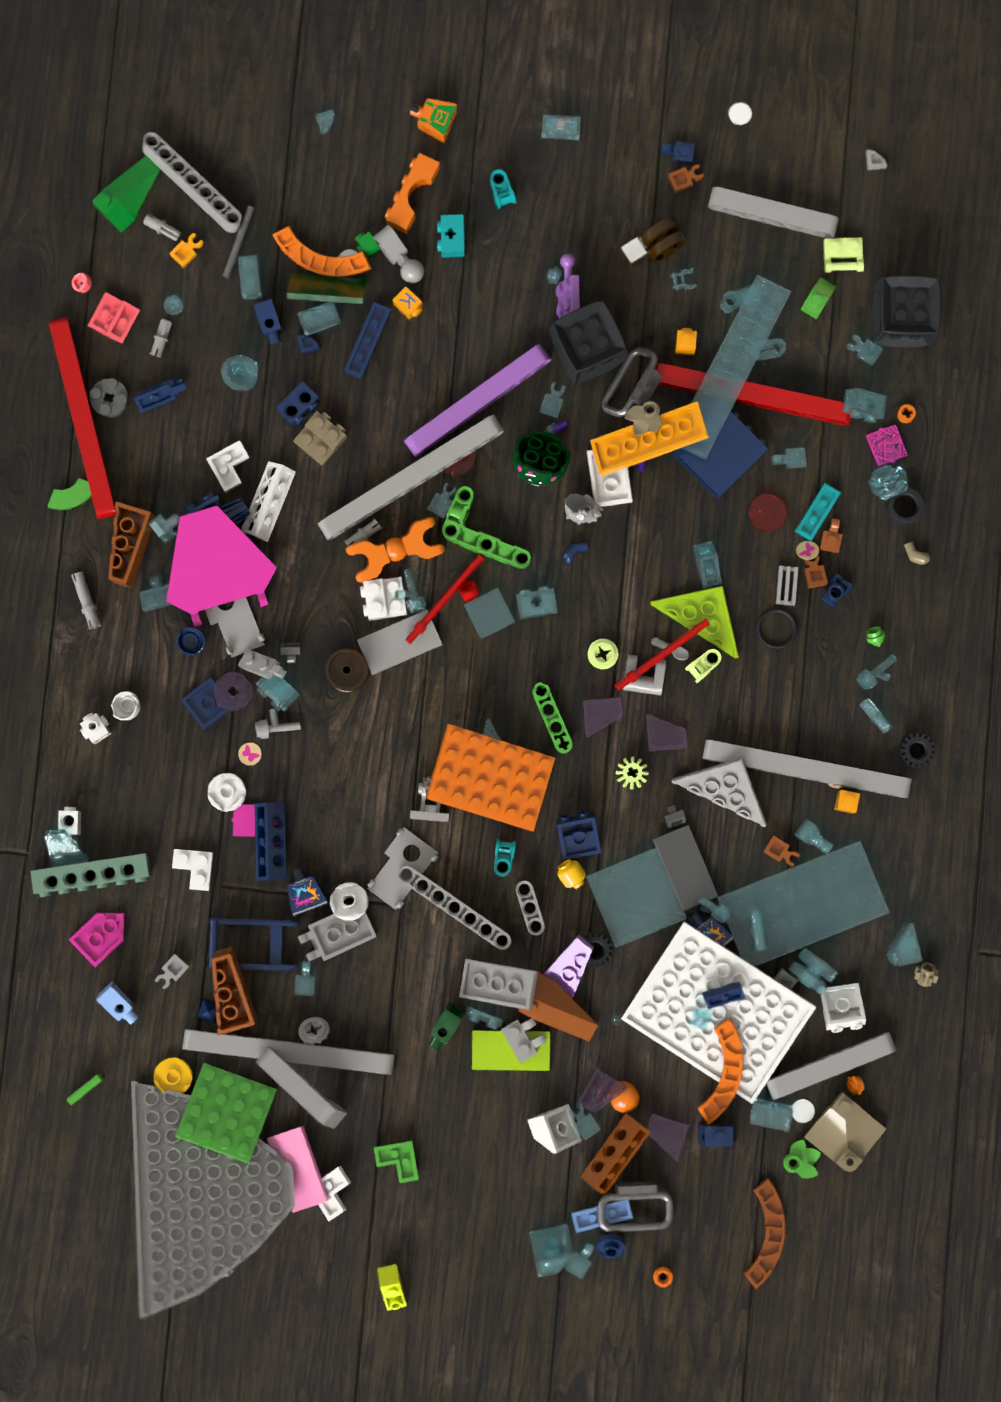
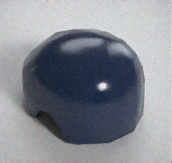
M193 626L182 629L176 638L178 649L187 655L200 653L204 649L206 642L204 633L199 628Z

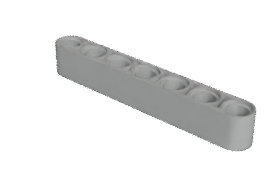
M153 132L145 134L142 147L144 154L221 227L230 233L237 232L240 228L241 213L159 135ZM230 219H233V220H235L236 222L232 223V222H230L229 220H230Z
M721 187L712 188L708 207L712 210L824 238H834L839 220L833 215Z
M403 866L399 869L398 877L404 884L498 949H506L510 946L511 938L508 933L411 866ZM404 869L412 871L411 879L405 880L402 878L401 873ZM419 880H426L428 882V888L425 891L418 889L417 883ZM434 892H443L444 899L441 902L435 901L433 898ZM452 902H457L460 905V910L456 913L449 910V905ZM468 913H473L476 916V921L472 924H468L465 921V916ZM484 924H489L492 927V931L488 935H484L481 932V926ZM500 935H505L508 938V942L504 946L497 944V937Z
M886 1032L768 1079L766 1084L774 1100L897 1051L890 1032Z

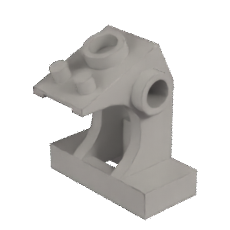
M432 776L423 778V783H419L418 794H422L420 811H410V819L449 822V814L440 813L441 803L437 802L436 806L425 805L426 793Z

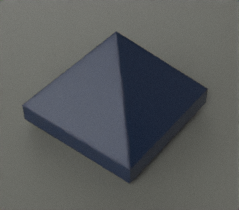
M203 999L197 1018L215 1024L217 1020L216 1003Z

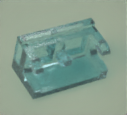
M755 1099L752 1104L750 1124L789 1132L793 1114L792 1106Z

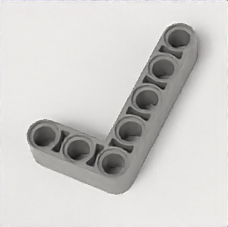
M268 1047L256 1061L264 1071L321 1124L335 1128L347 1115V1112L341 1106L326 1099L271 1047Z

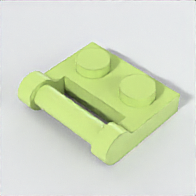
M831 238L823 240L825 273L833 270H857V272L864 270L862 238ZM856 258V262L831 263V259Z

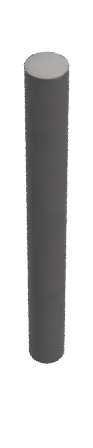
M247 206L222 275L225 278L229 279L255 209L252 206Z

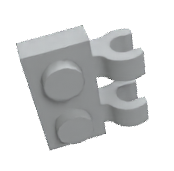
M533 1018L522 1024L517 1019L501 1029L520 1063L536 1055L537 1051L535 1048L546 1042L543 1034L532 1041L527 1036L525 1031L536 1025Z

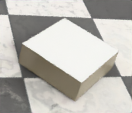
M638 238L621 247L630 264L647 255Z

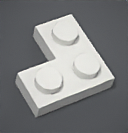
M240 440L207 458L225 493L242 484L233 468L249 459Z
M174 849L172 868L191 870L189 889L210 890L213 852Z
M341 1166L322 1178L328 1195V1201L318 1205L328 1221L346 1210L337 1192L351 1182Z

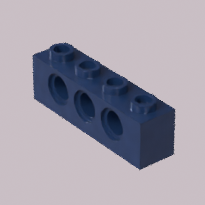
M254 803L256 881L286 880L285 803Z

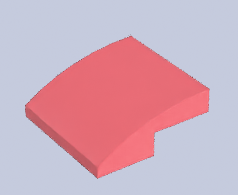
M105 292L87 326L111 339L123 343L140 310Z

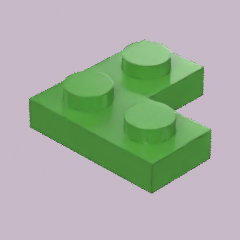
M412 1140L374 1147L377 1167L396 1164L399 1183L419 1180Z

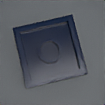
M209 677L181 699L203 730H206L234 708V705L212 677Z

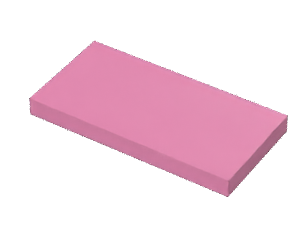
M301 1126L267 1138L269 1146L293 1166L295 1207L292 1212L294 1213L327 1202L328 1195L304 1127Z

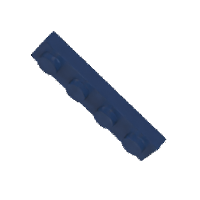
M373 302L344 369L345 373L360 379L363 378L391 313L390 308Z

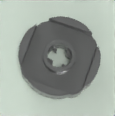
M113 378L104 379L96 383L93 389H91L90 402L98 414L116 417L125 411L129 395L122 383ZM107 394L114 395V398H112L113 402H105L104 398H106Z

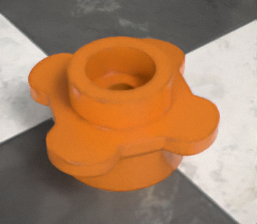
M859 1076L848 1077L847 1087L853 1095H860L864 1091L862 1079Z

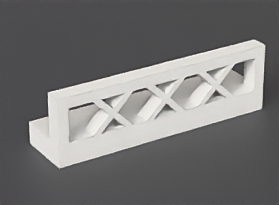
M268 461L249 508L251 514L245 518L241 528L244 534L268 542L296 473L295 471L284 465ZM273 468H276L274 475L270 476ZM268 486V490H267V492L264 494L263 492H264L265 488ZM261 504L260 510L256 511L258 505ZM254 521L252 530H248L250 524Z

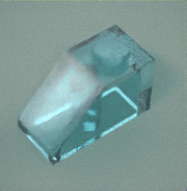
M712 541L694 545L695 560L703 589L722 584L718 555Z

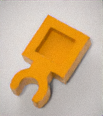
M195 233L189 236L187 244L182 240L169 253L183 268L197 255L194 250L201 248L204 244L202 240L196 244L193 243V240L197 237Z

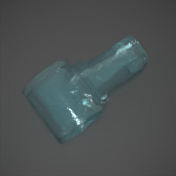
M805 819L794 834L805 844H813L825 854L833 847L831 843L820 835L819 828L807 819Z

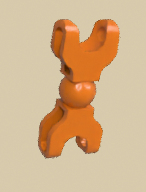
M427 517L413 522L406 535L401 536V538H390L385 544L376 545L370 541L361 540L345 548L347 554H363L368 558L367 567L357 572L356 581L364 582L378 577L385 564L390 563V561H400L404 559L406 554L408 556L415 554L424 559H430L442 554L445 551L442 544L427 545L423 541L424 532L435 525L434 517Z

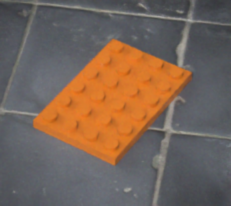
M447 724L425 799L534 832L555 758Z

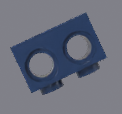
M302 381L276 407V410L294 427L296 424L300 425L306 419L305 415L309 411L313 412L319 406L318 402L320 399ZM304 395L311 396V400L307 403H303L301 398ZM295 408L298 412L295 416H289L287 414L289 409Z

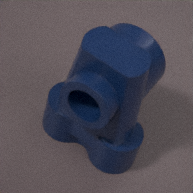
M837 573L830 579L831 584L822 597V600L831 607L853 588L851 583L845 581Z

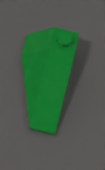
M145 156L108 185L92 200V203L102 215L123 233L136 220L142 204H144L146 196L161 169L150 158Z

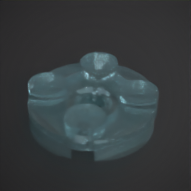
M891 465L880 467L871 474L872 478L869 479L872 493L879 496L881 500H888L890 497L897 496L908 489L906 471L898 466L897 469L891 468Z

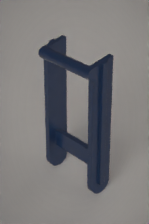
M209 918L210 944L209 963L207 962L208 969H212V956L214 951H217L218 924L271 926L270 964L239 963L240 969L282 971L299 969V965H284L281 963L283 926H300V922H293V920Z

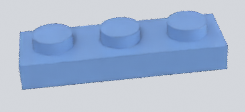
M628 1200L610 1202L605 1206V1220L608 1224L633 1218ZM598 1206L571 1213L576 1233L600 1227L598 1223Z

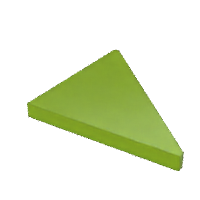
M723 586L650 602L653 607L689 630L706 618L710 625L697 635L735 659L739 658Z

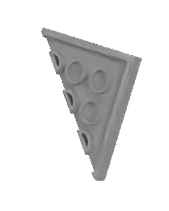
M742 757L672 779V783L675 785L678 784L700 797L703 796L723 808H728L748 820L755 821L760 826L765 827L767 825Z

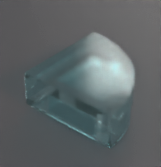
M333 110L315 115L321 134L326 133L332 126L334 121Z

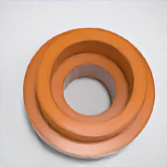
M659 1267L655 1270L653 1279L658 1286L667 1287L671 1284L673 1275L668 1268ZM660 1274H666V1279L661 1280L659 1278Z

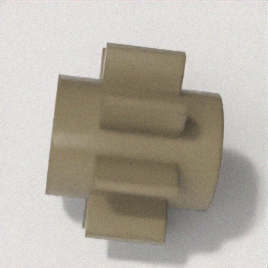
M926 962L922 963L921 967L916 966L914 979L917 980L919 985L928 987L931 986L932 982L937 983L939 977L937 975L938 970H936L933 964Z

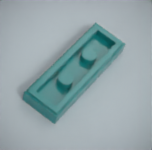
M824 483L795 532L812 541L841 492Z

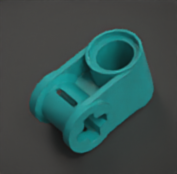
M500 169L493 171L490 177V185L497 208L500 209L501 206L509 203L515 204V195L507 174ZM502 177L504 181L501 184H497L494 182V178Z
M497 839L494 871L498 876L505 877L510 873L516 841L505 842ZM501 862L508 865V870L504 873L499 872L497 869V865Z

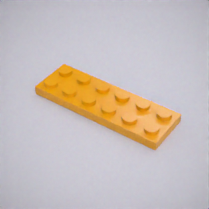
M698 401L659 415L662 424L656 433L649 429L643 435H635L633 425L590 440L600 476L608 475L709 438Z

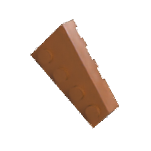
M115 501L116 513L113 522L114 534L111 543L112 554L110 555L108 579L116 584L132 588L153 529L150 525L155 522L156 516L149 511Z

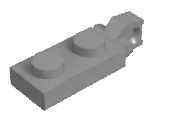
M249 649L246 650L238 664L241 669L267 679L272 678L273 675L284 678L287 673L279 666L280 663L275 659Z

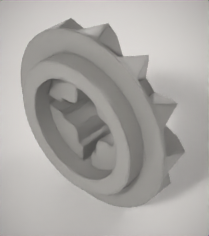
M311 1017L301 1023L298 1033L300 1039L305 1044L310 1043L313 1046L314 1043L321 1044L323 1039H327L330 1031L329 1025L324 1019ZM311 1027L317 1031V1035L312 1033Z

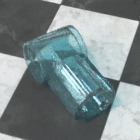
M752 284L734 292H726L720 303L721 309L726 313H732L737 308L759 301L757 288ZM725 300H733L734 305H728Z

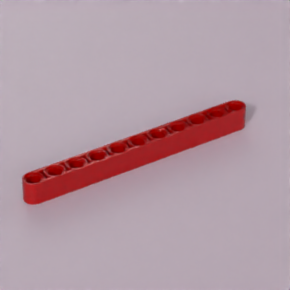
M68 318L48 321L97 519L114 516L116 510Z
M657 363L655 370L663 376L658 386L709 397L715 395L723 400L840 425H850L854 406L849 403Z

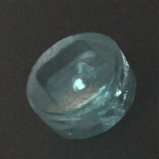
M175 295L168 296L164 301L165 311L170 315L179 314L183 309L182 300Z

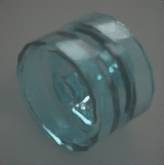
M803 948L798 958L806 966L804 967L798 962H793L787 970L804 986L822 996L827 989V985L820 977L832 982L838 973L815 954Z

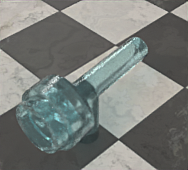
M406 569L403 572L408 590L395 591V597H410L411 599L406 601L408 610L412 614L420 613L425 610V599L421 596L418 597L411 569Z
M893 654L890 655L871 672L866 669L863 670L857 678L859 685L867 690L877 684L876 677L888 681L891 676L883 671L897 660Z

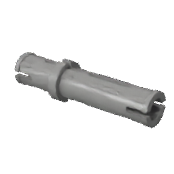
M74 573L71 577L81 602L82 614L86 617L89 629L98 628L101 624L96 613L97 607L92 602L84 573Z

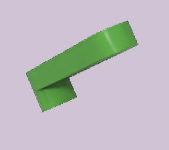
M542 682L537 683L533 688L532 694L553 744L559 753H568L572 749V740L548 685ZM538 687L546 689L544 696L541 697L536 694ZM548 697H550L551 701H545L541 705L539 704V701L545 700ZM547 704L554 707V712L551 715H546L543 712V707ZM553 722L561 724L562 729L560 732L555 733L551 730ZM565 732L566 736H562L564 742H569L567 750L558 747L561 744L560 739L555 740L554 736H559Z

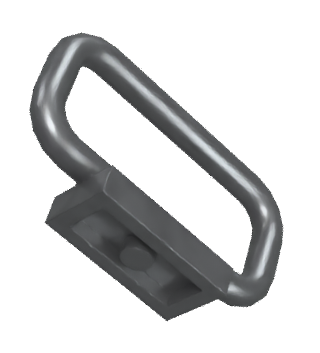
M638 347L628 353L627 359L622 363L602 399L603 411L616 417L625 416L634 404L643 406L644 403L650 400L663 377L655 370L658 362L655 352ZM637 355L649 357L650 362L626 405L622 409L609 406L612 396L633 359Z
M652 1181L614 1183V1191L616 1193L605 1194L598 1202V1223L601 1229L606 1232L661 1230L667 1228L673 1221L672 1197L665 1191H657V1185ZM661 1198L666 1203V1217L661 1222L608 1224L605 1220V1206L609 1201Z

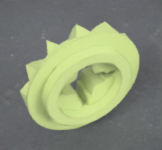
M598 639L590 645L588 659L594 667L601 670L608 669L616 663L618 649L612 641ZM599 647L603 651L610 650L606 655V662L602 657L595 658L600 653Z

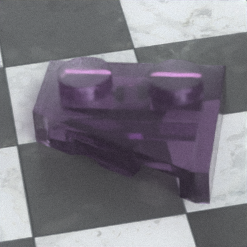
M621 697L583 700L586 737L592 736V734L623 717Z

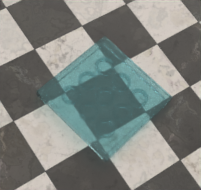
M656 848L586 876L615 948L687 919L680 907Z

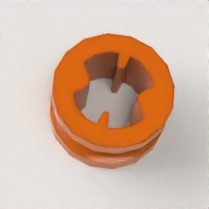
M909 404L903 405L898 411V419L903 423L911 422L916 415L915 408ZM904 409H907V412H911L909 418H906V415H902L905 411Z

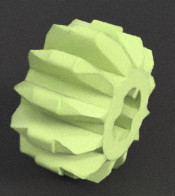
M631 757L630 763L624 758L623 762L626 766L618 764V767L623 769V771H616L617 775H622L617 781L621 782L624 779V788L628 783H630L631 790L634 789V783L640 788L641 784L638 780L644 783L647 781L642 777V775L646 776L649 774L647 771H642L647 765L644 764L640 767L639 764L642 761L640 758L637 760V763H634V757ZM629 768L632 770L636 769V778L627 775Z

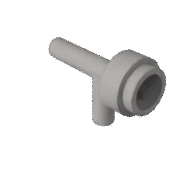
M277 709L269 710L271 725H268L267 719L255 722L256 737L261 739L269 738L270 732L301 729L300 722L279 724Z

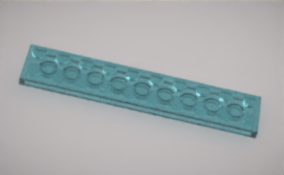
M759 275L756 276L692 403L698 401L709 438L682 447V449L706 460L791 294L790 290Z

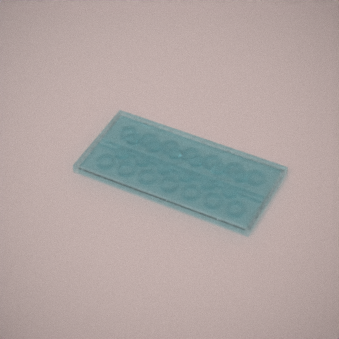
M861 841L717 897L731 935L734 937L733 940L740 957L753 966L760 965L889 913Z

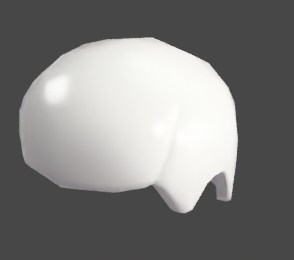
M129 691L117 694L111 704L113 716L121 721L131 720L136 717L140 712V701L137 695Z

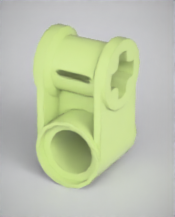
M710 649L689 664L685 670H689L695 677V682L698 683L720 663L721 654L715 649ZM710 653L717 655V662H708L707 655Z

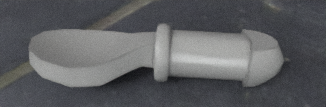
M657 637L651 640L653 646L661 649L670 645ZM682 647L672 652L673 656L678 660H687L689 657L688 651Z

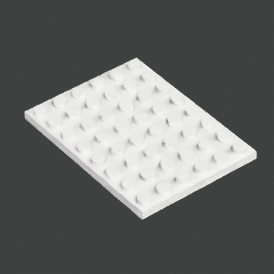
M684 921L621 1019L719 1082L723 1071L724 1056L721 1042L714 1027L730 1017L738 1031L743 1051V1071L736 1094L753 1103L816 1006ZM740 981L745 999L711 1009L707 1008L702 992Z

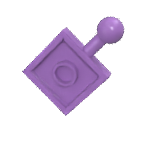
M564 254L560 259V264L564 268V280L556 288V296L558 297L556 313L559 315V318L580 308L579 275H572L575 258L571 254Z

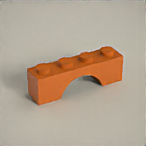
M420 153L417 158H413L410 164L411 171L409 175L405 174L401 183L403 187L401 191L396 192L393 198L395 203L392 208H388L385 214L387 225L405 234H408L415 220V212L408 203L410 194L421 185H432L440 170L439 162Z

